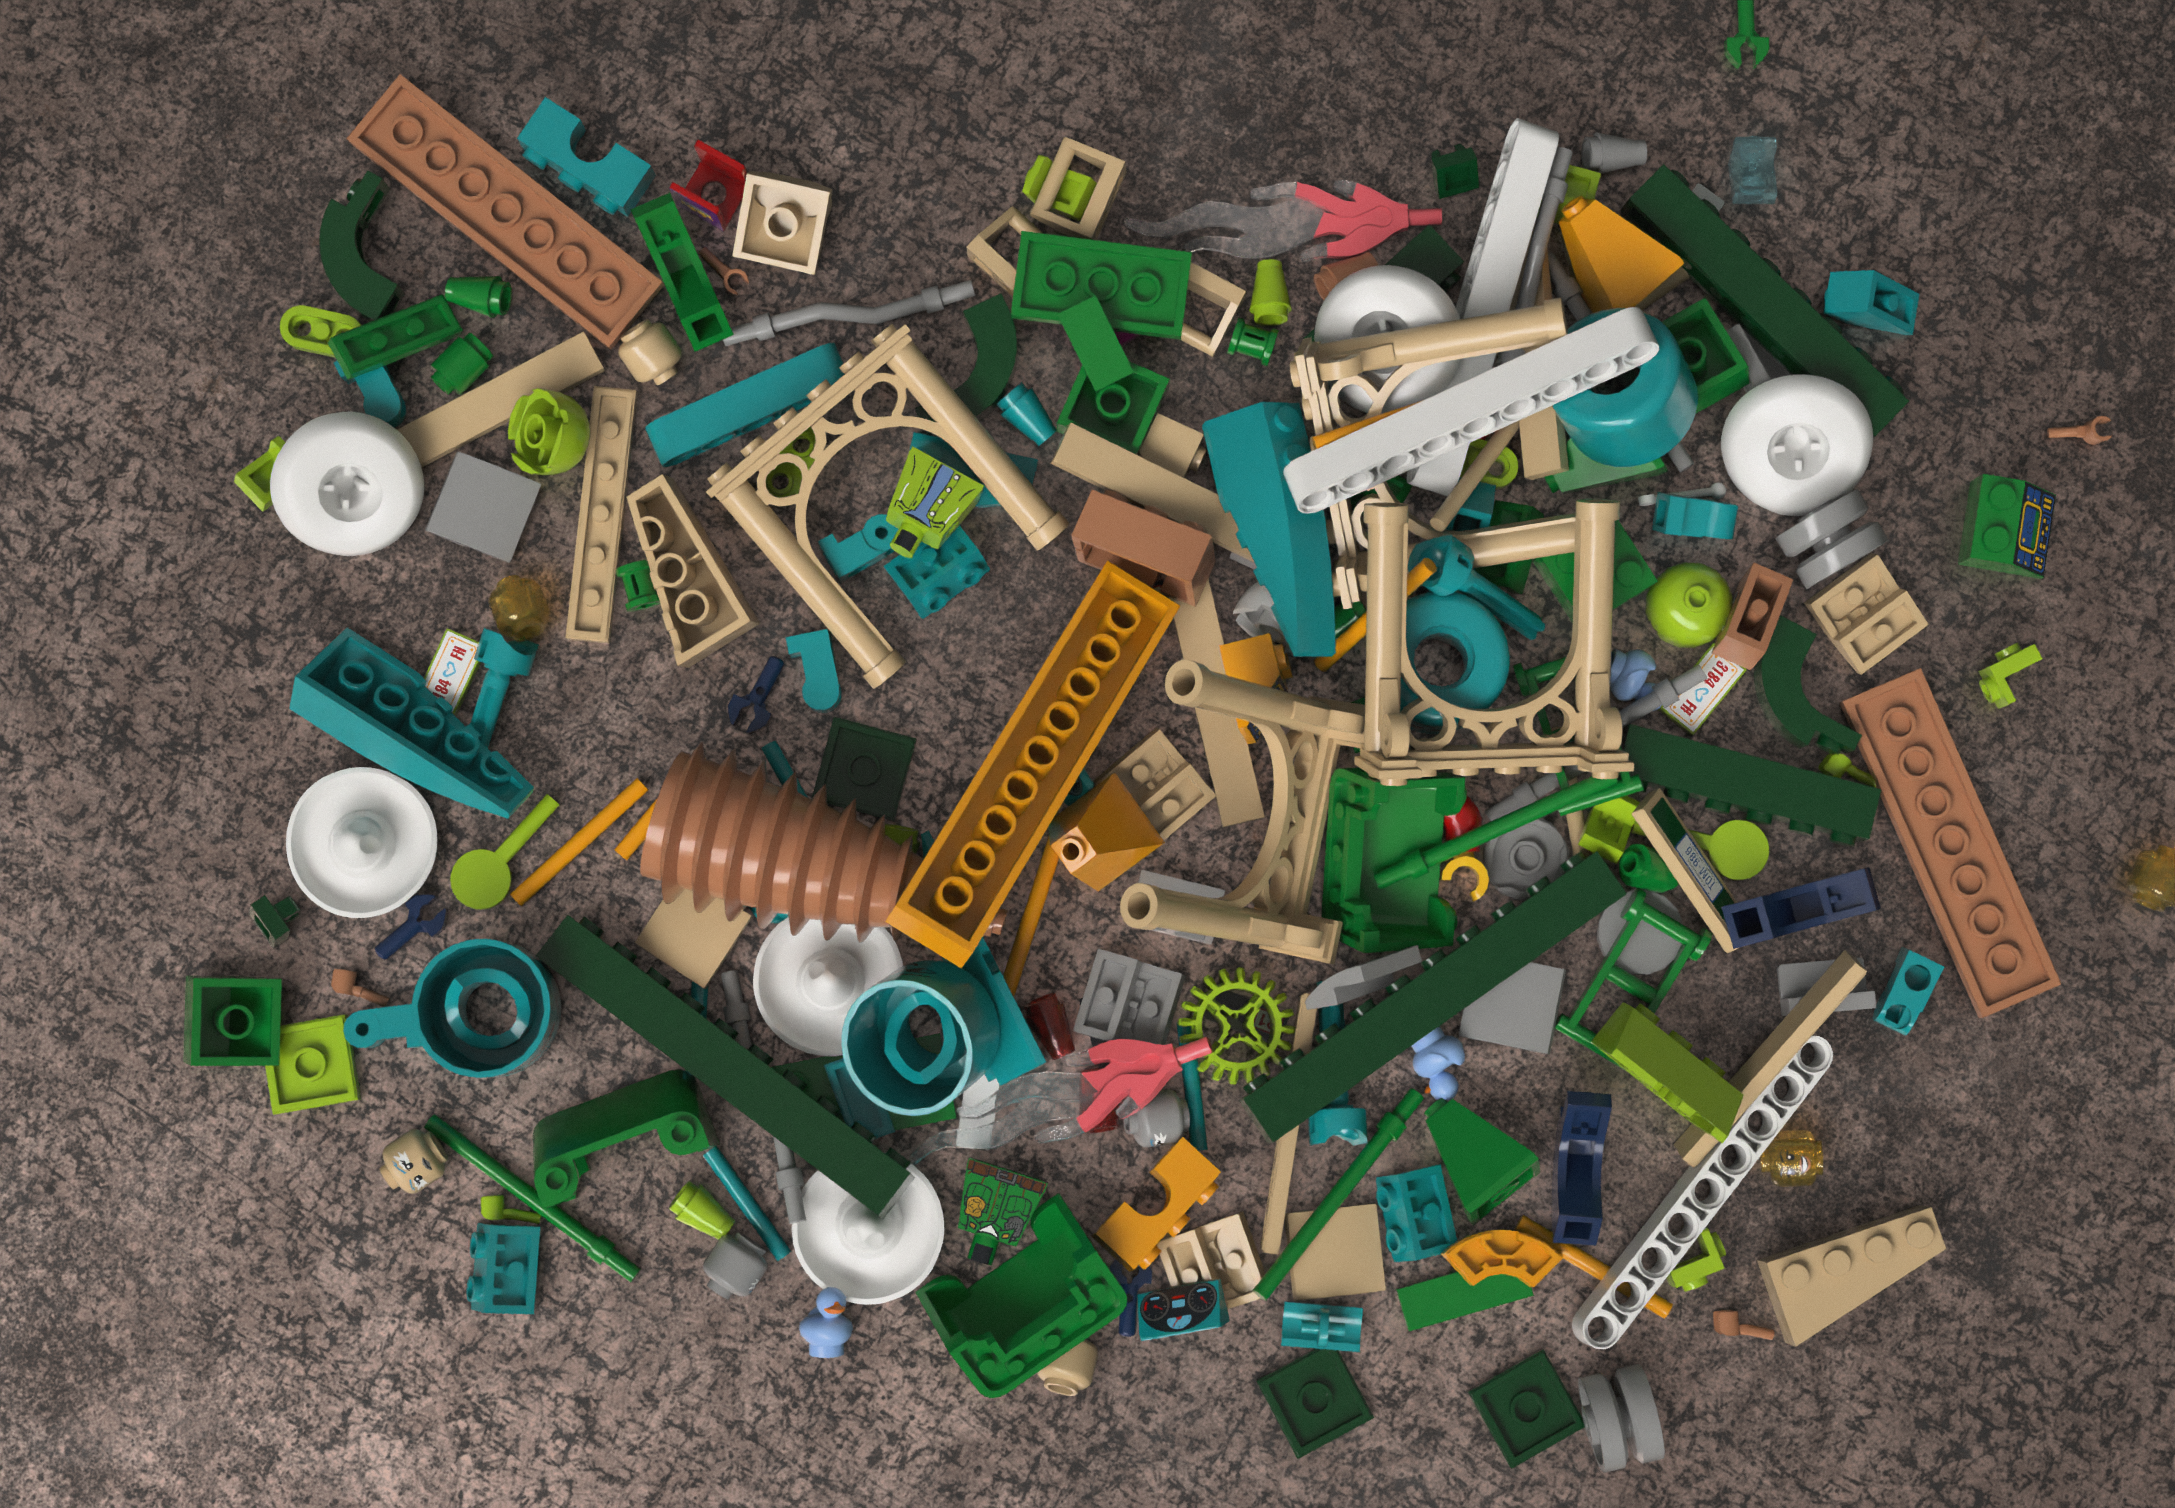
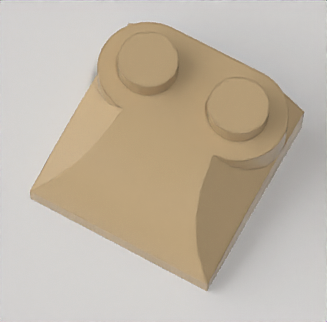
M749 171L746 175L732 256L815 275L827 217L832 208L831 196L833 189L816 182L777 173Z

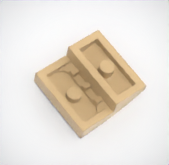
M1870 553L1804 602L1831 642L1860 675L1929 625L1908 591L1899 588L1879 555L1875 553Z
M1157 727L1093 781L1094 786H1097L1111 774L1116 773L1163 840L1167 839L1216 797L1215 793L1192 765L1182 757Z
M685 889L671 904H665L664 900H662L635 943L706 989L753 916L743 910L734 921L729 922L725 915L724 900L715 898L702 913H697L693 903V892Z
M1376 1203L1339 1207L1290 1270L1293 1300L1327 1298L1386 1290ZM1315 1209L1285 1213L1287 1245Z
M1243 1211L1181 1232L1174 1238L1170 1236L1162 1239L1157 1244V1247L1162 1250L1160 1257L1171 1287L1220 1278L1227 1310L1261 1299L1253 1292V1289L1265 1275V1271Z

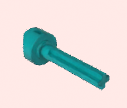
M1453 535L1426 540L1416 544L1408 561V572L1424 558L1431 559L1437 567V571L1421 584L1438 596H1447L1458 590L1481 603L1493 615L1529 640L1536 639L1537 633L1544 631L1545 623L1541 621L1542 617L1472 569L1474 563L1472 549Z
M484 627L474 659L484 663V667L489 668V670L485 674L470 724L481 734L480 741L488 748L510 684V676L516 677L517 674L529 676L539 644L524 638L506 642L502 634Z
M1343 1003L1318 1008L1319 1032H1322L1334 1023L1340 1029L1345 1026ZM1349 1090L1308 1118L1310 1146L1325 1143L1333 1135L1348 1141L1353 1146L1368 1143L1366 1109L1354 1108L1353 1105H1348Z

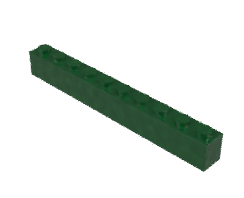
M1581 851L1560 865L1564 873L1550 881L1547 876H1544L1525 889L1529 897L1517 906L1510 900L1492 912L1490 915L1494 922L1480 930L1477 924H1475L1455 938L1459 946L1447 955L1440 949L1423 960L1420 964L1424 971L1410 979L1405 973L1386 986L1385 989L1389 995L1377 1004L1370 998L1353 1009L1350 1015L1354 1020L1340 1029L1334 1023L1314 1037L1318 1045L1304 1054L1301 1048H1298L1278 1062L1283 1069L1277 1074L1268 1078L1265 1073H1262L1246 1084L1243 1089L1247 1095L1238 1101L1267 1143L1277 1141L1627 894L1600 854L1596 851L1585 857Z
M569 915L565 917L537 953L536 957L880 1218L884 1219L915 1178L906 1170L911 1164L909 1160L891 1147L886 1153L882 1152L872 1144L876 1136L857 1121L850 1128L837 1117L842 1112L841 1109L822 1095L815 1101L805 1094L803 1090L807 1084L788 1069L781 1076L769 1067L773 1058L753 1043L747 1050L736 1042L735 1038L739 1033L723 1020L718 1018L712 1024L700 1015L705 1007L685 992L679 999L667 990L671 981L654 968L650 967L645 973L633 963L637 956L618 941L613 947L602 941L600 937L604 931L585 916L582 917L579 923Z

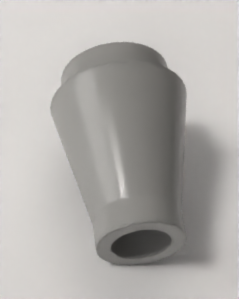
M1596 132L1593 137H1585L1581 149L1582 165L1584 169L1601 174L1635 165H1645L1647 145L1645 140H1633Z

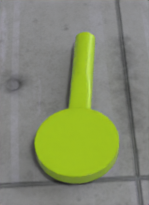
M546 794L495 852L478 849L461 856L453 866L450 877L451 888L455 897L465 906L476 910L491 909L499 905L507 897L512 884L511 870L507 863L559 807V804Z
M1732 820L1719 826L1712 835L1688 829L1700 848L1708 851L1710 863L1723 877L1731 880H1745L1757 875L1767 863L1769 857L1768 840L1763 831L1749 821ZM1635 822L1631 833L1646 836L1638 823Z

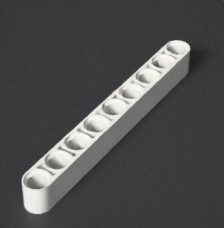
M1516 118L1510 126L1456 304V310L1460 319L1509 311L1559 142L1558 132ZM1496 353L1461 359L1457 372L1446 390L1491 370ZM1470 443L1407 471V483L1448 497L1459 481Z
M1630 307L1620 310L1300 456L1285 466L1283 471L1284 477L1295 504L1301 513L1309 514L1321 511L1634 369L1655 357L1659 351V344L1640 308Z
M1812 1035L1805 1044L1810 1043L1814 1048L1815 1055L1813 1061L1807 1066L1802 1062L1800 1057L1801 1048L1735 1122L1723 1144L1718 1142L1697 1167L1689 1166L1576 1312L1572 1320V1329L1579 1341L1596 1349H1607L1620 1339L1830 1067L1833 1061V1051L1826 1039ZM1780 1077H1784L1789 1085L1788 1093L1783 1099H1778L1774 1092V1085ZM1754 1111H1758L1763 1119L1762 1126L1756 1133H1752L1748 1127V1118ZM1732 1145L1736 1150V1160L1730 1167L1726 1168L1722 1163L1721 1154L1725 1147ZM1706 1179L1710 1185V1193L1705 1200L1699 1202L1695 1196V1187L1700 1180ZM1680 1213L1684 1220V1227L1680 1233L1672 1236L1668 1229V1222L1674 1214ZM1653 1247L1658 1255L1657 1262L1651 1269L1645 1270L1641 1262L1642 1255L1648 1248ZM1628 1282L1631 1288V1295L1625 1303L1618 1304L1615 1299V1290L1621 1283ZM1601 1316L1605 1324L1604 1331L1599 1337L1593 1339L1589 1336L1588 1325L1593 1318Z

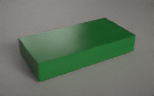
M1096 295L1057 314L1095 392L1134 374Z

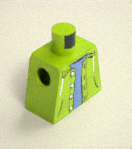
M912 446L886 517V521L889 524L898 528L890 543V547L898 554L907 558L913 557L921 541L935 549H939L977 505L984 485Z

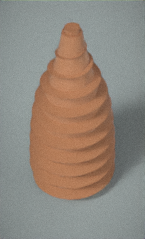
M701 742L692 754L680 752L668 771L646 833L640 872L643 877L661 881L662 896L665 904L674 902L687 889L693 892V903L697 913H702L715 898L724 900L725 915L729 922L734 921L746 906L756 908L758 926L762 930L771 923L778 913L788 914L792 936L800 933L811 919L821 920L823 935L826 941L835 935L842 924H855L858 941L862 943L874 928L890 927L894 941L901 937L903 932L885 921L920 866L923 858L912 851L913 834L901 845L885 835V814L871 828L857 820L856 798L840 813L827 805L826 784L809 799L797 791L796 771L782 786H779L767 780L766 759L749 775L737 770L735 748L721 764L705 759L704 744ZM999 908L983 936L991 937L992 933L1001 935L1008 910Z

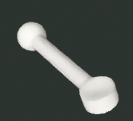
M1716 482L1710 488L1673 492L1670 494L1695 498L1712 496L1715 499H1721L1726 494V487L1722 483ZM1657 495L1639 496V506L1656 504Z

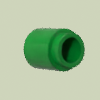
M469 332L463 339L458 337L430 364V367L435 372L430 378L447 395L452 391L462 395L489 368L488 362L494 356L475 335Z
M1633 844L1624 851L1620 858L1619 874L1622 881L1628 886L1663 893L1674 889L1679 884L1654 847Z

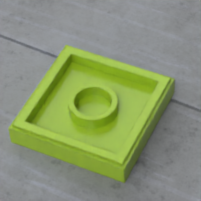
M347 1014L280 1026L279 1066H265L273 1115L361 1100L353 1045L345 1039L343 1032L344 1023L348 1018Z

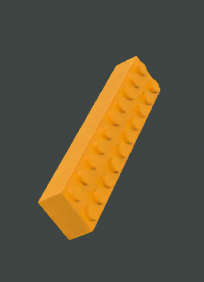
M1107 561L885 922L956 966L963 967L1028 862L1180 608V605L1111 562Z

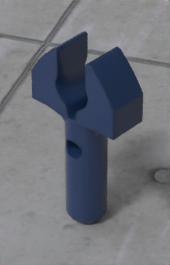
M776 656L769 657L750 694L742 697L733 695L728 704L730 722L734 727L740 718L741 712L744 709L750 708L753 704L755 705L753 707L755 718L750 723L746 733H756L768 726L773 715L767 711L765 700L785 665L782 659Z
M416 895L405 903V906L409 909L408 920L375 947L376 954L383 960L388 959L419 932L429 933L431 937L435 938L445 930L449 910L444 908L434 919L430 921L422 920L420 922L423 916V909L438 897L434 895Z
M1114 1259L1109 1268L1127 1295V1305L1119 1315L1118 1333L1124 1337H1131L1136 1333L1138 1290L1144 1284H1151L1152 1269L1148 1266L1143 1270L1138 1265V1273L1132 1278V1282L1128 1283L1127 1277L1122 1273L1123 1265Z

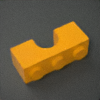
M1184 1137L1174 1144L1149 1171L1164 1188L1165 1204L1162 1210L1157 1215L1146 1216L1136 1212L1124 1201L1091 1236L1129 1272L1135 1270L1138 1265L1145 1270L1161 1253L1162 1250L1156 1246L1167 1233L1174 1238L1191 1219L1185 1212L1194 1202L1197 1201L1203 1205L1219 1188V1185L1214 1180L1221 1171Z

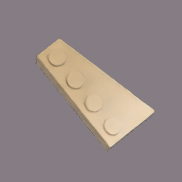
M662 474L626 496L642 550L645 551L651 571L649 574L653 587L657 591L663 610V620L667 631L670 633L677 666L690 668L761 624L674 478Z
M1918 1205L1758 1259L1757 1262L1785 1343L1796 1347L1944 1251L1946 1247L1932 1207Z

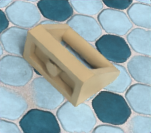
M1064 137L1030 216L1068 237L1098 240L1126 176V162ZM1074 155L1103 170L1080 224L1049 212Z
M1014 206L1010 207L980 232L966 247L967 256L1012 298L1016 269L990 245L1009 225L1020 235L1021 231L1042 233Z
M1191 262L1187 289L1226 309V312L1213 338L1183 323L1181 340L1213 357L1243 304L1246 291Z

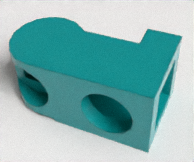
M338 361L333 362L340 377L348 385L355 381L357 382L365 397L363 407L366 414L379 418L394 428L404 421L407 413L406 403L386 365L348 380Z
M1657 492L1652 530L1669 535L1733 539L1739 505Z
M886 514L872 516L866 521L862 530L839 543L833 533L818 541L819 549L840 584L895 552L890 547V543L898 528L886 521Z
M824 629L785 637L790 657L802 658L806 678L802 687V696L806 704L818 713L834 711L840 704L842 691L829 630Z
M1901 947L1895 960V968L1877 1002L1873 1013V1021L1905 1036L1914 1026L1920 1012H1923L1944 966L1907 948Z
M412 1004L360 1010L352 1013L344 1023L343 1032L345 1039L356 1048H375L380 1046L385 1040L406 1038L407 1048L423 1047L414 1029Z

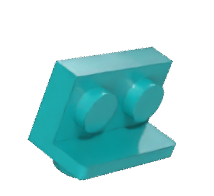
M960 525L939 549H935L921 541L912 558L898 555L884 565L887 573L910 601L921 619L941 610L949 600L964 589L977 584L982 576L990 571V567L981 552Z
M1441 1164L1376 1177V1198L1383 1212L1387 1231L1386 1244L1394 1262L1417 1261L1440 1255L1448 1246L1457 1241Z
M477 1224V1231L472 1233L470 1239L471 1258H474L473 1276L469 1277L466 1288L467 1300L471 1302L472 1310L496 1314H534L540 1239L539 1226Z

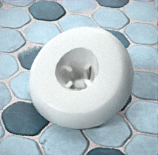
M1372 266L1350 274L1329 292L1317 316L1314 340L1315 342L1321 341L1322 344L1459 320L1460 317L1445 291L1427 276L1400 266ZM1461 359L1427 365L1409 374L1392 391L1381 414L1425 400L1445 391L1454 378ZM1399 366L1365 371L1361 374L1368 376L1380 389L1386 379ZM1336 380L1328 381L1331 388ZM1349 384L1339 391V397L1357 410L1368 413L1373 401L1362 387L1356 384Z
M1805 374L1774 378L1747 392L1729 412L1721 436L1723 461L1729 477L1738 490L1753 503L1771 512L1788 516L1806 515L1830 500L1834 502L1850 493L1864 475L1873 447L1871 419L1859 398L1849 389L1833 380Z
M352 411L323 415L309 421L288 438L273 465L270 493L278 517L286 529L298 540L326 553L357 556L373 553L391 545L410 528L423 502L424 477L415 451L398 430L385 421L368 414Z
M371 767L347 768L321 778L300 797L293 809L287 827V858L291 872L301 890L321 908L333 914L349 918L379 916L401 906L426 881L433 867L437 852L436 823L424 797L407 781L381 769Z
M786 918L770 932L756 958L753 989L757 1006L771 1030L792 1047L820 1056L843 1055L841 1035L844 1020L849 1009L862 993L903 966L901 954L896 942L885 927L874 928L866 940L859 943L855 924H842L835 935L826 941L823 935L821 920L810 919L800 933L792 936L789 918Z
M912 1164L906 1169L915 1178L884 1219L880 1218L820 1171H816L807 1181L801 1191L806 1221L792 1224V1237L800 1264L822 1289L827 1287L838 1288L845 1295L847 1302L867 1305L885 1303L900 1298L914 1290L924 1281L933 1269L943 1244L944 1217L936 1191L919 1169Z

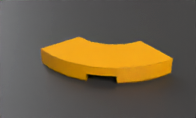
M1511 1230L1477 1232L1459 1239L1440 1253L1470 1286H1474L1488 1276L1504 1274L1518 1278L1529 1287H1535L1564 1258L1555 1248L1543 1240L1527 1233Z

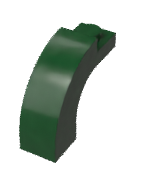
M367 170L363 179L358 178L350 187L347 194V200L349 201L347 206L331 198L322 218L319 244L322 264L330 283L354 311L371 322L394 313L405 296V292L398 284L370 269L364 257L363 240L365 232L390 190L381 177Z
M1002 293L963 311L964 321L976 344L978 356L970 377L962 385L954 389V392L979 422L997 408L996 404L1007 394L1016 371V330ZM921 405L914 408L917 417L935 422Z
M1780 615L1766 653L1754 666L1755 691L1764 715L1772 727L1785 740L1799 749L1809 745L1812 737L1817 739L1815 745L1832 755H1839L1840 752L1847 754L1854 751L1862 735L1817 711L1809 703L1802 689L1801 667L1817 634Z

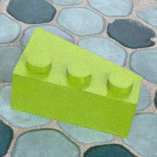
M1622 1002L1591 1043L1687 1121L1723 1144L1729 1136L1744 1094L1722 1078L1726 1072L1706 1056L1701 1061L1689 1051L1693 1045L1674 1030L1668 1035L1657 1027L1656 1024L1660 1018L1641 1003L1636 1008H1633Z

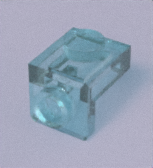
M1750 136L1736 137L1734 139L1728 163L1732 204H1775L1778 193L1774 168V157L1777 149V139L1775 137Z

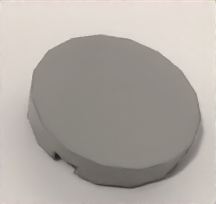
M1541 818L1486 842L1483 849V865L1487 869L1489 882L1502 895L1516 901L1527 899L1529 895L1525 889L1542 877L1547 876L1552 881L1564 873L1560 865L1569 859V849L1558 829L1551 822Z
M1636 889L1626 892L1627 894L1602 911L1600 915L1597 941L1604 957L1626 923V920L1622 919L1620 915L1631 894ZM1643 890L1646 892L1644 900L1646 903L1683 924L1678 909L1665 896L1653 891ZM1641 920L1615 962V965L1630 974L1648 975L1667 967L1675 959L1682 944Z

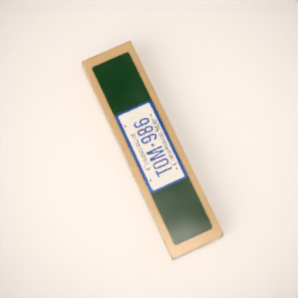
M1658 788L1649 792L1632 812V816L1657 853L1664 860L1668 869L1726 953L1736 950L1732 946L1722 907L1738 902L1662 790Z

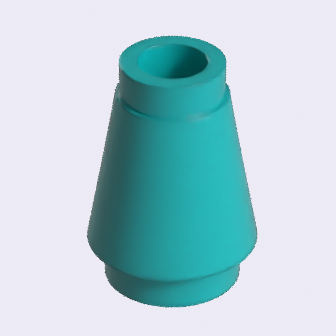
M1022 382L996 404L1003 411L1000 415L1038 446L1057 431L1033 388L1028 389Z

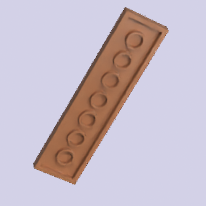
M399 74L346 138L351 145L610 350L613 349L620 340V336L631 327L664 286L663 281L401 74Z
M1919 668L1840 702L1839 704L1850 729L1862 735L1857 745L1874 779L1876 788L1881 789L1880 797L1978 1018H1984L2061 985L2060 979L1922 669Z

